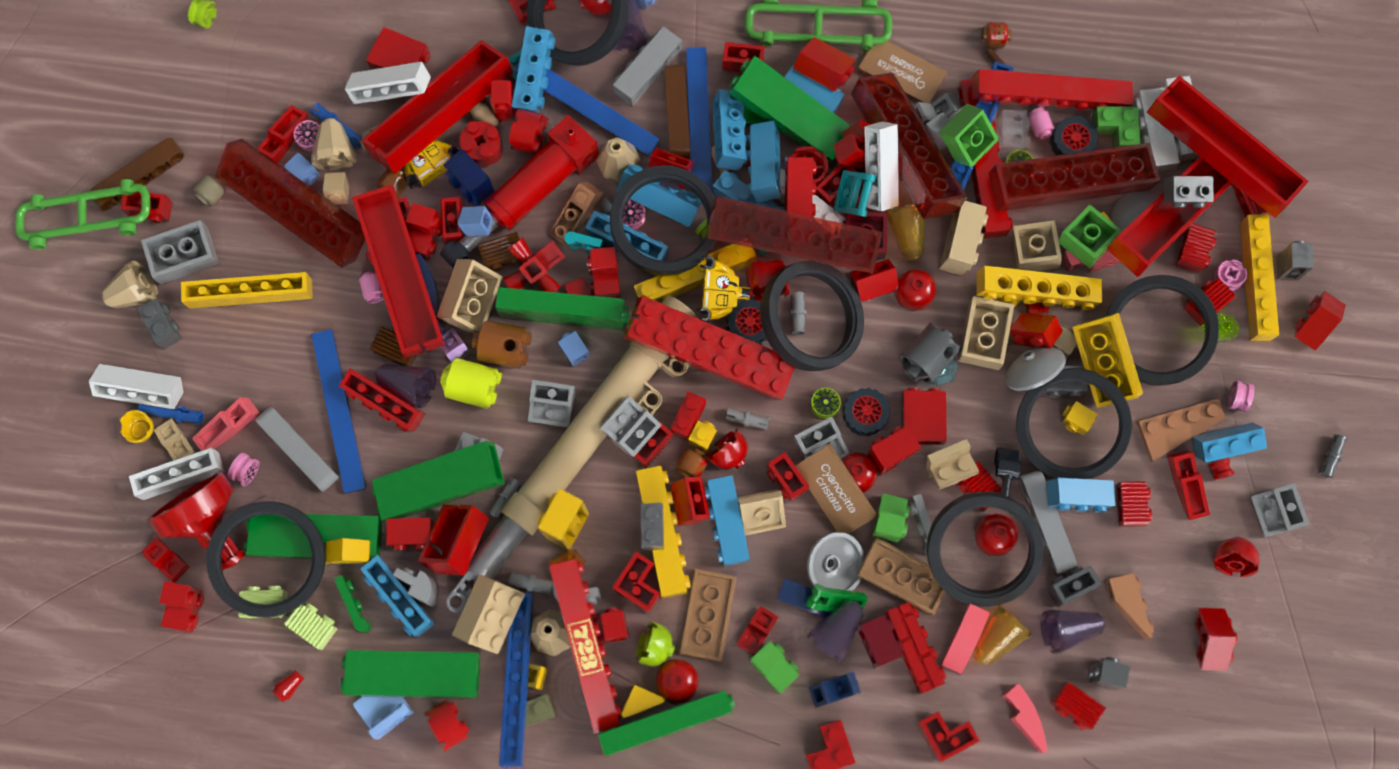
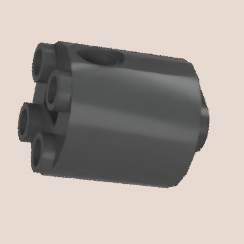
M930 322L900 355V360L905 374L915 382L920 379L925 383L932 384L959 354L962 348L951 339L953 337L951 332L945 328L940 330Z

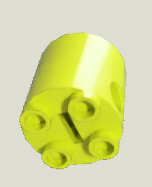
M455 358L444 368L440 383L445 398L487 409L488 407L490 408L491 404H495L497 393L494 391L496 384L499 385L501 382L502 373L498 372L496 368Z

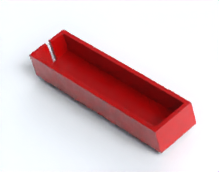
M480 40L427 85L425 93L414 95L361 140L369 156L395 175L491 93V81L507 80L514 74L507 56L483 40Z
M1180 75L1156 98L1147 110L1151 117L1274 218L1291 203L1309 182Z
M1201 157L1180 175L1213 177L1214 202L1232 185L1228 179ZM1163 192L1115 238L1107 250L1134 275L1139 277L1214 202L1205 204L1204 208H1192V204H1186L1184 208H1172V204H1164Z
M393 184L353 196L352 199L402 355L406 359L423 353V348L431 351L446 346Z
M645 296L637 299L631 316L639 317L638 319L632 318L629 320L623 338L771 399L782 400L784 398L795 367L781 359L774 350Z

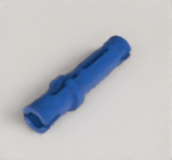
M320 103L314 105L320 112L311 108L310 113L323 122L326 119H335L340 122L351 144L356 149L362 147L356 141L360 142L362 137L339 120L335 113H330Z
M139 404L138 407L139 411L146 414L172 418L180 423L185 421L201 425L204 420L203 411L190 410L185 406L169 409Z

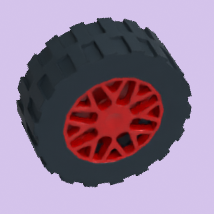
M1081 116L1066 117L1064 120H1061L1051 135L1052 151L1064 162L1080 163L1087 160L1095 150L1099 139L1097 137L1098 131H1096L1094 124L1092 125L1091 121Z
M752 299L740 301L727 317V329L731 333L761 345L767 339L761 325L760 301Z
M861 388L848 396L843 408V420L853 433H857L860 436L875 435L885 427L889 420V402L878 390Z

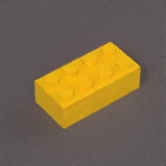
M1119 313L1083 322L1072 327L1086 370L1094 371L1109 379L1119 388L1126 400L1138 398L1143 394ZM1090 384L1097 408L1113 404L1103 391Z
M559 488L557 493L553 492L548 501L550 506L546 513L542 512L537 524H539L538 529L548 541L566 550L571 549L589 516V512L583 500Z

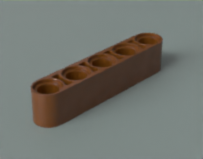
M684 64L664 65L670 153L688 158L690 157L685 67Z
M166 138L94 186L90 191L121 186V180L125 179L133 180L134 184L145 186L182 161L185 154L173 138ZM123 194L93 199V201L101 211H107L122 202Z

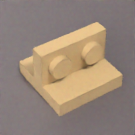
M967 439L927 455L925 471L929 478L933 477L939 490L979 473L969 453L971 446Z
M778 489L737 497L745 536L786 527L783 496Z

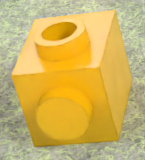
M1076 401L1071 406L1069 404L1066 406L1062 413L1064 419L1061 423L1065 425L1068 431L1072 433L1077 432L1084 436L1091 428L1098 414Z
M698 421L688 439L689 444L707 453L717 436V430L714 429L715 426L708 421L703 423Z

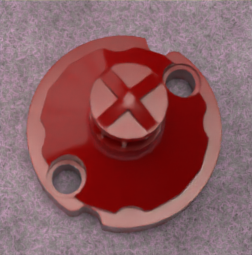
M222 471L217 472L167 502L148 518V521L160 538L194 537L202 548L208 549L213 533L222 522V517L234 488ZM229 536L222 551V571L233 568L245 556L243 550L238 549Z

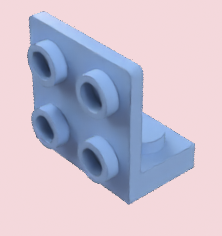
M361 697L353 704L370 728L368 732L373 739L377 740L414 713L406 700L401 697Z

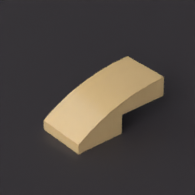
M172 418L154 430L162 446L167 449L173 461L195 453L189 441Z

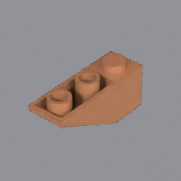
M589 182L578 183L549 235L566 246L565 234L578 231L595 209L603 192Z
M1132 573L1104 581L1110 603L1143 639L1152 638L1154 627L1151 620L1147 618V604L1145 599L1141 597L1139 591L1141 590V583L1135 577V574Z

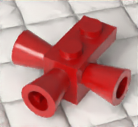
M521 237L507 248L510 253L522 262L519 266V271L503 278L508 288L521 289L527 281L531 284L537 281L541 291L556 292L561 287L559 283L547 274L551 267L566 257L554 240L550 241L533 255L524 237Z

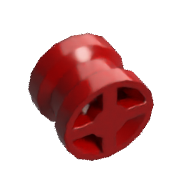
M1230 458L1209 464L1210 469L1214 472V481L1235 475L1234 470L1230 468Z

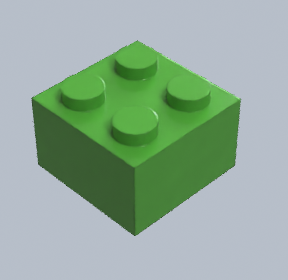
M966 104L939 131L955 162L972 167L999 140L984 110Z
M1089 205L1062 232L1059 244L1088 268H1091L1108 251L1107 248L1122 230Z

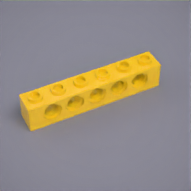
M984 266L977 271V296H984V299L987 300L1002 298L1006 302L1021 300L1025 304L1039 302L1043 303L1044 306L1058 304L1062 305L1063 308H1073L1076 306L1081 307L1082 310H1093L1095 306L1102 303V279ZM998 282L1002 284L1003 288L998 285Z

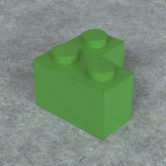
M1138 107L1096 108L1092 115V125L1094 124L1098 135H1113L1114 154H1134L1140 146Z
M884 493L881 495L871 538L877 537L883 541L897 544L900 539L906 536L908 524L905 523V519L908 518L910 506H907L908 499Z
M769 641L750 660V663L780 694L799 676L797 673L799 668L791 660L788 662L783 656L785 651L777 642L772 644Z

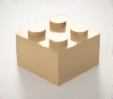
M1055 220L1013 226L1012 240L1017 269L1041 271L1060 268L1062 257Z

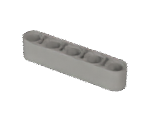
M271 405L255 419L258 425L321 491L325 492L340 478Z
M1036 470L1019 476V484L1029 511L1041 531L1043 547L1052 571L1055 575H1059L1076 569L1077 562L1056 507H1048L1047 485L1041 470Z

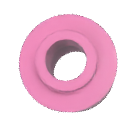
M1043 107L1029 113V122L1035 137L1041 139L1050 137L1055 128L1048 111H1045Z
M372 271L363 273L362 277L359 278L363 298L369 304L382 301L383 293L377 274Z

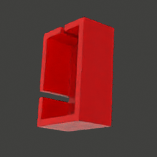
M443 504L427 541L441 550L443 554L439 553L429 544H425L418 562L434 574L464 576L489 518L473 505L457 506Z

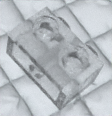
M1002 110L999 116V155H1010L1015 150L1026 151L1030 148L1031 139L1027 137V130L1030 129V118H1027V110Z

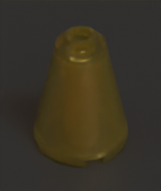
M926 203L908 204L904 207L899 208L898 206L885 210L888 213V222L904 258L908 257V261L921 259L920 255L924 254Z
M998 605L973 650L976 654L974 658L981 665L984 666L987 663L990 666L1030 638L1033 633L1027 627H1024L1009 611Z

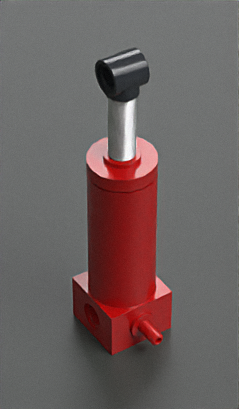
M569 114L547 133L549 142L483 202V205L493 217L490 232L498 225L510 232L515 225L523 220L574 171L580 175L597 160L599 156L597 141ZM465 235L459 241H451L442 249L440 256L454 269L457 259H469L470 250L488 235Z

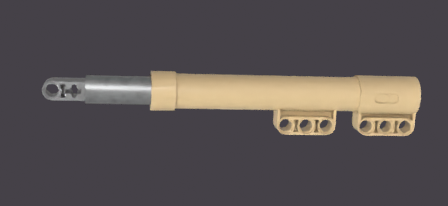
M666 296L662 301V304L698 318L690 308L672 296ZM631 341L629 349L520 490L515 492L500 512L504 515L473 555L467 572L447 596L446 605L450 611L460 612L466 605L472 589H464L466 587L465 580L470 581L474 579L473 584L475 585L479 574L493 579L526 534L534 535L538 530L539 524H537L540 515L542 512L546 513L550 506L548 501L553 492L557 493L559 488L563 491L566 490L607 435L599 426L626 396H630L642 409L653 415L662 403L661 394L648 384L654 373L658 369H662L671 377H679L691 365ZM673 362H678L681 365L679 373L673 371ZM649 394L656 398L654 406L647 403L646 398ZM454 596L462 598V604L458 608L450 606V599Z

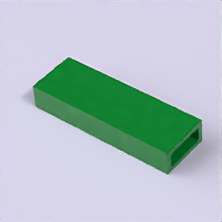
M756 56L750 61L747 59L740 68L743 71L739 77L736 75L729 86L732 88L728 94L767 122L774 120L778 130L800 146L816 148V151L826 156L828 163L831 162L836 155L833 145L844 139L842 132L851 125Z
M498 287L496 309L501 319L624 330V325L629 322L628 306H625L624 299Z
M483 441L373 479L372 492L377 500L378 516L381 518V521L387 522V519H402L503 485L505 482L495 443Z
M305 514L318 528L324 542L325 552L327 541L346 538L370 541V561L375 556H380L383 521H381L379 516ZM259 515L247 519L248 539L244 542V551L247 556L252 558L312 559L311 547L306 535L289 519L278 515Z
M346 650V656L342 658V669H345L344 678H341L340 691H343V695L346 697L478 699L481 655L470 652Z
M726 690L598 734L604 755L610 756L731 714L735 703L732 694L727 695Z

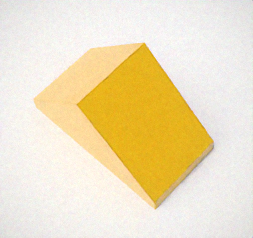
M341 538L326 542V564L368 563L370 561V541Z
M529 664L528 687L543 690L548 669Z
M634 685L622 716L625 719L665 703L664 698Z

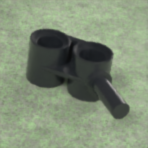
M997 447L994 458V466H996L995 476L1000 477L1002 480L1001 494L1009 497L1011 481L1013 479L1018 480L1020 474L1019 450Z

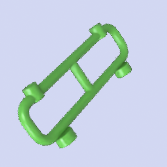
M762 0V3L753 4L748 8L744 27L748 37L754 40H761V45L766 47L772 46L773 41L810 42L816 37L825 43L861 44L862 50L869 51L873 49V45L884 44L890 39L892 34V16L886 9L877 7V0H861V7L778 4V0ZM757 11L815 13L814 34L774 33L769 30L755 32L752 28L753 15ZM823 14L881 16L884 18V33L880 37H873L870 34L862 36L822 35Z
M125 179L121 180V186L46 199H44L43 195H31V201L23 203L16 211V234L20 239L29 241V248L37 250L46 248L45 238L119 227V234L135 235L136 224L143 222L150 212L149 190L142 184H134L133 180ZM134 192L141 193V211L138 215L87 223L86 200L122 194L133 195ZM78 202V225L30 233L24 231V216L28 210H42L44 207Z

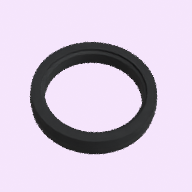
M547 0L528 1V27L545 29L544 9ZM612 0V13L609 24L603 35L594 44L579 51H564L555 46L554 49H551L550 57L559 63L573 66L591 64L605 57L617 45L624 33L629 14L628 0Z
M674 166L650 167L631 176L617 192L610 211V230L619 252L633 266L654 275H677L699 265L705 259L702 256H708L713 249L720 230L719 207L708 185L692 172ZM668 181L687 187L697 195L706 211L707 231L702 242L693 252L676 260L662 261L643 255L632 246L624 232L622 217L628 200L637 190L654 182Z
M812 260L791 264L773 276L763 292L760 304V319L763 332L775 353L791 366L805 371L828 370L846 361L858 348L864 331L863 306L852 283L835 267ZM811 276L822 280L836 292L842 302L846 315V331L838 349L829 356L816 357L800 351L789 341L783 332L778 316V302L784 286L794 277Z
M1171 275L1147 276L1132 282L1120 291L1111 302L1106 316L1115 313L1120 315L1122 309L1131 299L1149 290H1172L1190 299L1199 309L1205 325L1204 343L1198 355L1187 365L1168 372L1150 371L1135 364L1139 381L1142 383L1159 386L1176 384L1196 375L1212 358L1219 338L1218 317L1210 299L1193 283Z
M1068 368L1062 369L1056 377L1044 385L1030 389L1025 393L1017 412L1016 431L1020 446L1026 457L1045 474L1054 478L1092 479L1110 470L1124 455L1131 439L1132 416L1127 400L1113 382L1094 371ZM1068 381L1085 382L1103 391L1114 404L1119 420L1118 435L1111 450L1096 463L1079 468L1060 466L1045 458L1033 443L1029 428L1031 410L1039 396L1050 387Z
M973 492L958 497L947 504L934 519L927 539L928 564L939 585L955 599L980 607L1002 605L1022 595L1038 576L1044 555L1041 531L1031 513L1016 500L996 492ZM979 507L998 508L1012 514L1024 526L1029 542L1028 557L1018 576L1000 588L986 591L970 589L953 580L943 567L940 554L943 535L951 522L962 513Z
M273 501L248 504L227 516L213 533L206 556L208 577L217 595L234 610L248 616L260 618L281 616L303 605L318 588L326 563L324 542L312 520L293 506ZM259 515H278L289 519L304 532L311 547L312 563L305 583L294 595L274 604L253 603L240 597L228 585L222 571V551L228 536L242 522Z

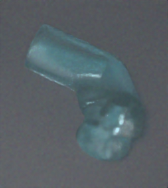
M952 360L933 384L937 387L954 381L958 371V363Z

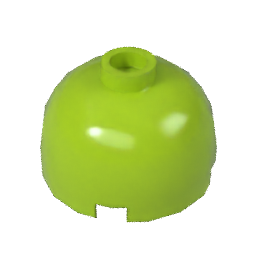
M650 621L645 626L649 628L647 633L642 632L637 644L635 656L639 658L636 659V662L647 666H658L667 657L671 658L675 646L672 645L670 631L665 626Z

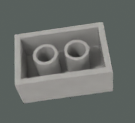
M201 220L141 240L152 278L160 285L220 264L209 229Z

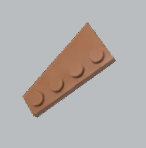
M1219 399L1141 420L1137 422L1150 462H1153L1192 439L1193 436H1197L1221 422L1226 417Z

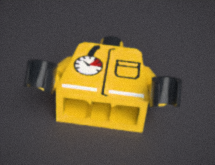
M438 140L432 142L405 165V177L410 189H413L412 186L416 183L425 187L453 168L454 163L452 159L456 161V155H463L457 145L451 146Z
M702 256V258L706 259L705 265L700 264L701 268L706 269L704 271L702 308L696 309V312L700 311L702 313V317L699 318L702 321L720 319L730 314L733 308L737 307V299H750V287H740L739 277H736L735 272L724 263L714 260L711 256Z

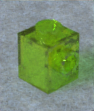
M1217 315L1219 323L1218 343L1232 341L1239 335V324L1235 321L1234 315Z

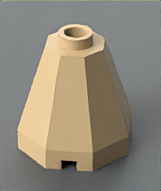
M335 119L324 120L318 128L311 161L312 165L319 170H325L324 166H329L332 171L350 168L353 166V162H357L356 152L342 124Z
M617 137L607 141L602 146L596 160L603 178L612 179L617 183L620 182L623 172L629 164L639 166L641 162L634 145Z
M131 261L103 289L102 299L107 306L112 308L144 305L157 298L154 296L158 295V289L152 275L144 273L143 270L146 269L144 265Z
M548 609L533 618L530 636L537 652L557 656L571 648L562 612ZM552 627V632L547 634V629Z

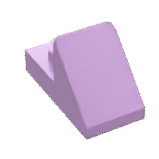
M453 328L442 334L446 346L441 348L451 362L455 358L463 359L470 354L468 348Z

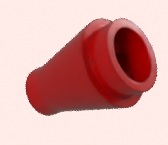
M294 670L290 675L276 683L271 691L284 703L287 699H291L300 683L304 680V677Z

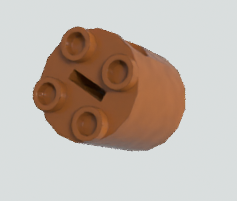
M484 321L480 332L475 331L473 334L472 348L477 349L478 362L520 369L522 365H527L528 354L526 353V347L531 344L532 333H529L526 327ZM515 341L516 347L513 351H510V344Z

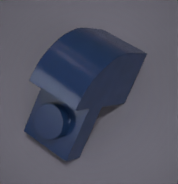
M854 671L808 687L815 708L861 693Z

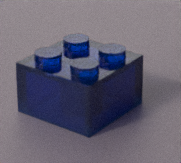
M463 149L443 164L446 169L445 175L449 179L448 182L455 190L459 189L461 191V195L467 203L470 204L472 202L475 206H478L495 192L489 176Z

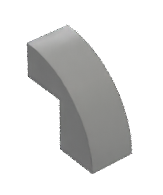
M946 93L931 104L918 102L903 114L911 130L925 129L929 121L943 112L948 118L961 109V106L955 94Z

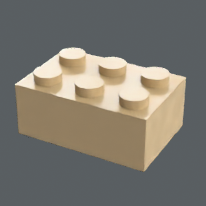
M962 200L956 211L953 212L939 267L940 270L963 276L967 271L971 270L972 265L976 264L979 253H976L977 246L981 245L983 239L981 229L982 226L986 225L988 215L985 214L986 206Z
M457 259L436 317L466 333L480 332L483 322L488 320L502 276L472 259Z
M976 296L972 297L968 306L961 343L962 350L959 353L958 362L1000 370L1004 364L1014 304L987 300Z
M479 574L452 635L468 644L498 654L525 593Z

